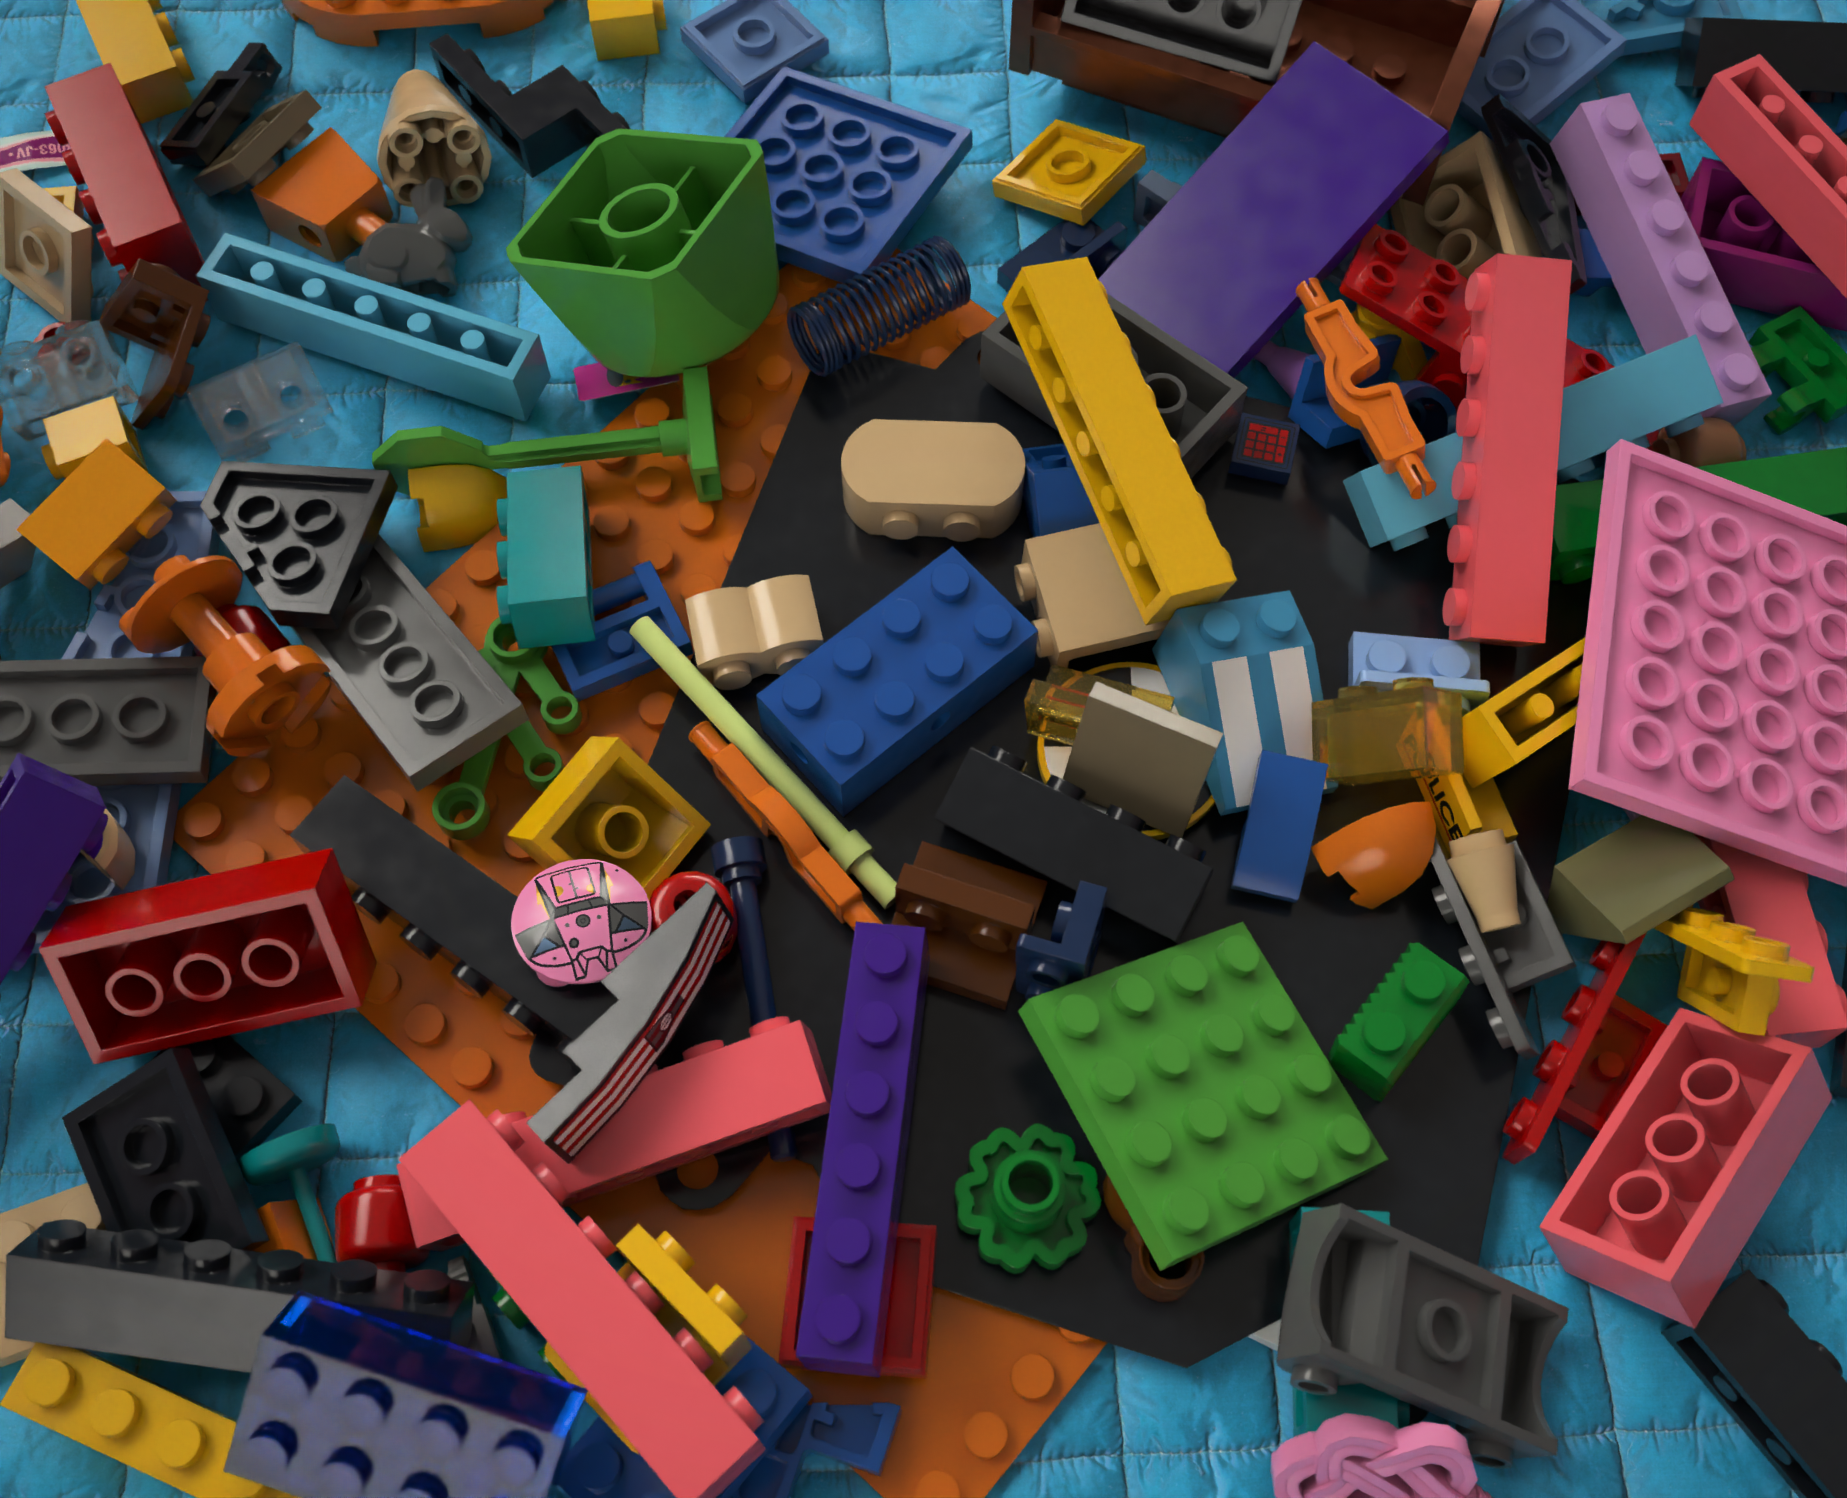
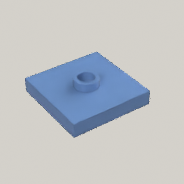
M726 0L680 27L682 42L744 104L759 96L783 66L800 71L829 54L828 38L788 0Z

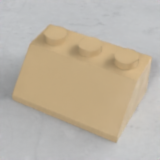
M1482 131L1440 157L1423 206L1404 200L1401 196L1390 208L1396 232L1402 234L1412 246L1432 258L1444 260L1452 264L1461 275L1468 279L1477 267L1497 253L1543 257L1533 229L1520 209L1519 197L1495 142Z

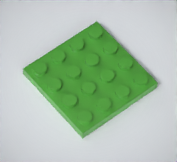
M1243 921L1028 999L1018 1011L1160 1271L1365 1175L1388 1160Z

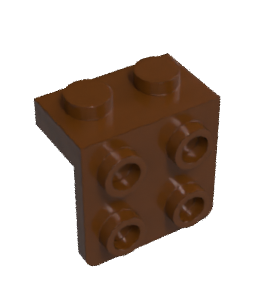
M138 258L104 306L98 326L155 351L131 420L132 426L143 430L154 417L163 419L172 404L174 396L181 398L186 392L195 369L194 365L186 362L191 346L194 348L200 346L208 330L211 316L203 313L209 290L181 278L176 271L165 265L149 263Z

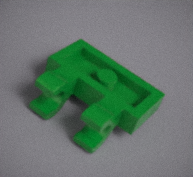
M1801 306L1758 327L1749 343L1752 346L1751 350L1764 377L1766 378L1770 373L1776 371L1791 387V389L1781 394L1776 400L1781 406L1769 412L1763 418L1778 435L1794 428L1812 412H1815L1825 424L1847 413V353Z

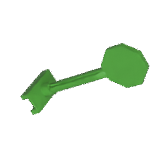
M707 366L683 369V418L659 421V426L514 441L491 446L484 445L478 439L449 428L433 426L398 430L372 453V464L375 470H390L398 486L397 492L409 496L407 469L469 464L491 470L501 468L516 469L662 453L663 457L687 455V462L698 501L723 500L712 395H710Z

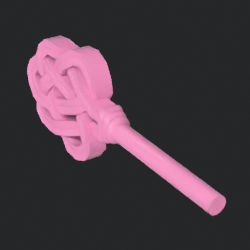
M1345 1413L1324 1420L1316 1432L1309 1431L1286 1440L1271 1454V1477L1276 1498H1492L1488 1492L1483 1491L1482 1487L1476 1484L1478 1479L1466 1438L1449 1425L1423 1421L1398 1429L1389 1422L1371 1416Z

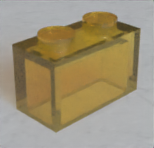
M1409 677L1393 680V690L1378 692V688L1373 686L1343 687L1338 689L1337 699L1311 702L1313 761L1328 764L1325 782L1353 786L1464 773L1461 693L1434 688V679Z

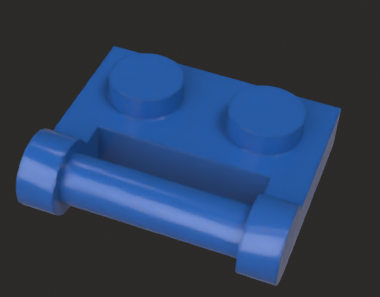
M650 560L632 567L633 574L594 589V616L642 596L646 601L595 621L596 641L551 645L569 687L578 702L660 668L658 663L629 633L632 625L644 616H649L686 657L693 654L691 641Z

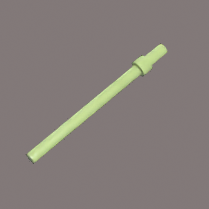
M649 616L638 619L629 631L633 638L720 732L740 750L770 786L776 789L792 805L809 828L830 849L828 853L847 875L852 873L884 909H888L896 903L895 887L897 883L871 856L874 848L856 829L848 831Z

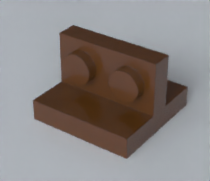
M922 841L914 864L904 863L895 887L896 912L891 925L926 928L930 951L928 985L1006 1010L1016 981L1017 941L1020 934H1032L1046 893L1048 881Z

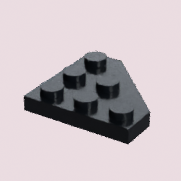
M222 461L200 507L278 625L338 630L398 486L390 470Z

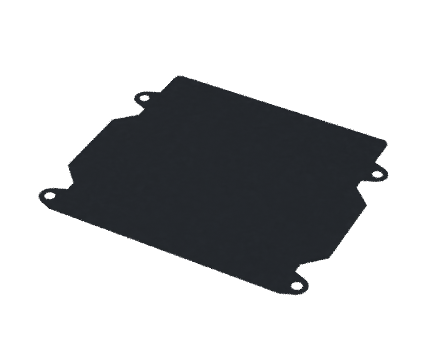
M984 331L978 332L964 340L936 369L869 352L867 356L861 355L858 361L852 359L849 365L843 364L840 370L837 369L830 375L827 374L826 377L818 376L810 370L721 588H747L757 582L774 577L798 574L809 575L823 642L825 643L953 546L1031 623V621L1037 620L1031 600L1021 601L1014 576V566L1022 562L1025 540L1034 538L1030 533L1023 498L1021 510L1014 523L1006 531L994 538H976L971 541L960 542L947 537L915 536L910 539L898 540L886 535H871L858 527L846 511L843 500L841 456L845 443L852 433L873 419L997 423L1015 436L1022 449L1064 443L1062 437L1057 430L979 377L980 365L977 357L981 350V336ZM1246 396L1242 413L1296 424L1288 417L1290 407ZM1300 427L1288 484L1284 485L1228 473L1237 435L1236 430L1191 478L1195 490L1204 499L1207 516L1221 546L1230 555L1233 572L1237 578V581L1218 602L1290 590L1313 640L1338 781V788L1333 793L1322 795L1312 841L1313 846L1365 816L1406 803L1425 802L1402 748L1418 716L1401 715L1394 718H1378L1370 715L1367 711L1348 710V643L1353 631L1449 640V626L1445 625L1443 621V602L1447 590L1452 588L1454 563H1451L1447 556V542L1451 528L1449 529L1446 519L1443 518L1425 525L1429 537L1397 551H1393L1390 541L1370 548L1343 483V480L1372 467L1363 452L1360 439L1325 449ZM1572 478L1562 483H1559L1557 479V485L1580 482ZM1592 577L1575 584H1564L1561 580L1550 581L1546 641L1544 644L1525 647L1480 644V679L1490 682V696L1487 700L1586 637ZM1158 639L1072 659L1069 661L1067 672L1054 675L1048 656L1039 658L1036 653L1034 667L844 817L761 729L756 694L778 679L780 675L765 673L752 679L748 685L735 690H722L716 686L714 687L848 831L856 829L874 848L871 856L896 883L904 863L914 864L922 841L1048 881L1046 893L1031 936L1051 941V933L1061 901L1074 903L1076 892L943 825L934 817L970 747L988 755L992 745L1004 749L1028 763L1023 772L1024 774L1044 783L1037 760V740L1040 724L1044 716V709L1048 707L1045 705L1046 700L1052 701L1053 697L1047 696V690L1058 693L1075 677L1106 664L1141 662L1158 666L1152 651ZM694 652L691 662L698 669ZM679 688L648 765L711 825L669 877L679 872L698 871L715 877L711 847L714 844L739 836H754L763 840L767 869L762 873L763 881L757 885L777 1017L788 1016L791 1023L801 1020L812 1031L832 1092L854 930L847 922L842 924L790 865L777 836L770 834L767 837L761 832L740 804L718 780L712 764L694 743L690 742L688 738L690 731L697 724L709 721L728 745L731 743L683 690ZM1438 722V724H1439L1440 727H1444V726L1450 725V724H1444V723H1439V722ZM1575 725L1516 765L1493 777L1518 833L1514 840L1520 845L1547 903L1570 790L1568 787ZM1214 804L1201 820L1185 830L1182 839L1207 852L1202 863L1213 868V875L1178 944L1105 908L1103 936L1091 976L1243 921L1327 1060L1337 1035L1342 1033L1345 1024L1350 1023L1353 1014H1357L1361 1004L1366 1002L1369 994L1374 992L1378 983H1381L1385 973H1389L1393 963H1397L1401 953L1405 952L1409 943L1419 942L1463 973L1470 981L1456 1005L1382 1102L1372 1099L1333 1068L1388 1160L1365 1175L1204 1250L1205 1263L1201 1275L1183 1297L1172 1302H1157L1147 1298L1137 1289L1131 1274L1132 1256L1126 1249L1123 1240L1127 1232L1112 1219L1104 1202L1103 1182L1107 1173L1018 1012L1027 1000L1025 999V994L1016 991V981L1006 1010L927 984L899 1223L937 1226L934 1287L1188 1368L1282 1318L1290 1274L1289 1221L1301 1207L1324 1208L1342 1203L1355 1210L1389 1212L1390 1226L1478 1266L1518 1053L1514 1046L1503 1049L1494 1034L1486 1011L1495 1008V1002L1486 982L1475 986L1466 971L1458 949L1469 944L1459 922L1448 925L1438 908L1431 888L1440 885L1441 882L1432 862L1427 864L1422 876L1404 892L1374 909L1357 905L1350 900V896L1357 892V890L1348 884L1339 871L1327 877L1312 850H1310L1299 899L1296 903L1231 889L1242 828L1247 819L1248 810L1220 816L1218 808ZM814 833L820 844L829 852L830 849ZM1168 838L1161 839L1158 841L1166 844ZM852 873L849 874L850 879L861 890L865 904L883 924H891L896 912V903L888 909H884ZM715 877L719 882L722 883V879ZM737 937L730 952L720 962L714 964L706 984L671 1043L655 1063L658 1070L683 1062L682 1053L695 1045L713 1040H722L724 1046L750 1038L749 1029L751 1025ZM1532 985L1513 993L1524 1020L1526 1018ZM540 1029L535 1036L529 1054L531 1067L541 1078L565 1086L580 1071L570 1065L555 1051L560 1042L543 1029ZM829 1113L794 1125L798 1155L795 1160L813 1165L819 1178L821 1177ZM1042 1124L1050 1128L1054 1133H1062L1073 1139L1075 1144L1073 1161H1082L1095 1168L1097 1172L1096 1188L1100 1195L1101 1205L1094 1219L1084 1223L1087 1230V1241L1079 1253L1068 1257L1063 1265L1054 1270L1044 1268L1033 1258L1028 1268L1016 1274L1005 1270L1000 1264H992L983 1260L978 1251L980 1235H972L959 1228L957 1223L958 1207L954 1197L955 1184L961 1176L971 1173L968 1164L970 1149L976 1143L987 1140V1137L995 1129L1000 1127L1008 1128L1021 1138L1024 1131L1031 1125ZM767 1135L713 1154L718 1162V1174L714 1182L706 1188L699 1190L690 1189L683 1185L678 1178L677 1168L655 1175L660 1191L671 1202L682 1209L702 1210L714 1208L732 1196L769 1153ZM1149 1252V1263L1158 1276L1167 1280H1177L1184 1277L1185 1265L1183 1261L1160 1271ZM1409 1404L1408 1426L1419 1423L1429 1412Z

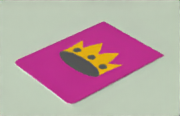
M599 362L573 369L580 401H588L680 381L679 374L664 377L624 375L609 370Z

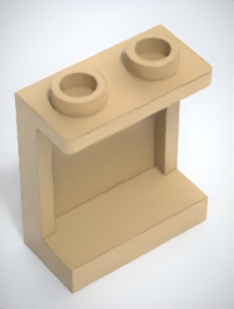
M1100 523L1025 540L1022 562L1014 566L1015 582L1021 601L1031 600L1037 619L1031 621V624L1038 629L1036 653L1039 658L1048 656L1054 675L1067 672L1069 661L1072 659L1148 642L1160 637L1170 620L1145 626Z

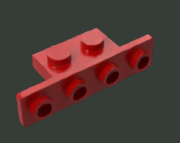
M1646 933L1628 944L1600 940L1595 948L1589 964L1596 967L1597 971L1589 987L1581 984L1566 1004L1561 1019L1568 1022L1569 1026L1560 1043L1552 1040L1540 1055L1532 1072V1075L1539 1078L1540 1082L1531 1100L1523 1097L1516 1104L1504 1125L1503 1133L1510 1136L1511 1139L1502 1154V1158L1513 1165L1536 1152L1554 1116L1595 1140L1667 1028V1024L1616 995Z

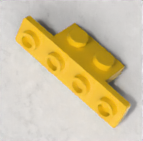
M1693 904L1654 928L1686 945L1676 997L1736 1032L1765 1036L1769 1015L1775 1011L1779 1002L1780 987L1778 979L1812 983L1815 968L1789 956L1791 947L1789 944L1768 938L1756 937L1755 929L1740 924L1724 922V915L1720 913L1693 908Z

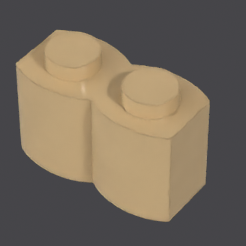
M798 574L774 577L757 582L747 588L727 587L709 590L685 600L698 670L713 686L722 690L742 688L748 685L752 679L765 673L782 676L824 644L809 575Z

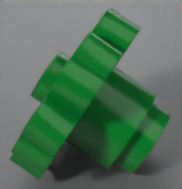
M1034 1124L1026 1129L1020 1138L1012 1130L1000 1127L995 1129L987 1137V1140L976 1143L970 1149L968 1164L971 1173L961 1176L955 1184L954 1197L958 1207L957 1223L964 1232L980 1235L978 1251L981 1258L986 1262L1000 1264L1005 1270L1018 1274L1028 1268L1034 1258L1039 1265L1046 1269L1054 1270L1063 1265L1068 1257L1079 1253L1085 1246L1087 1230L1084 1223L1094 1219L1101 1205L1100 1195L1096 1188L1097 1172L1088 1163L1073 1161L1075 1144L1068 1135L1054 1133L1050 1128L1042 1124Z

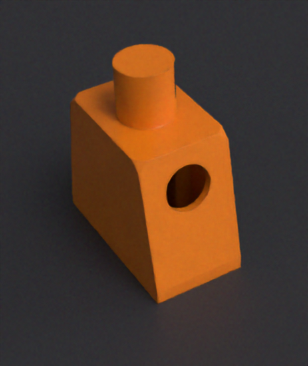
M331 127L251 189L264 221L270 230L332 262L343 261L358 247L363 246L367 237L385 223H389L393 216L386 192L378 176Z

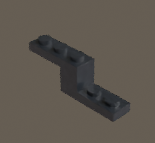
M448 34L429 43L437 72L443 85L532 178L584 146L588 148L597 137L618 128L630 129L622 115L618 112L611 113L600 102L596 91L586 80L580 82L564 65L512 94L504 82L501 80L494 82L486 74L480 59L471 49L468 48L464 51Z

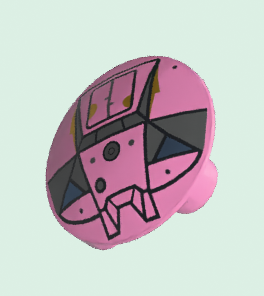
M594 859L565 861L539 873L521 891L514 905L511 918V931L517 951L522 959L536 971L539 980L552 987H562L567 984H591L602 981L650 936L652 926L650 902L640 883L624 869L614 864Z

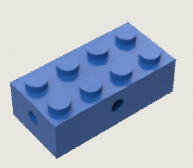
M952 546L756 694L761 729L844 817L1034 667L1038 629Z

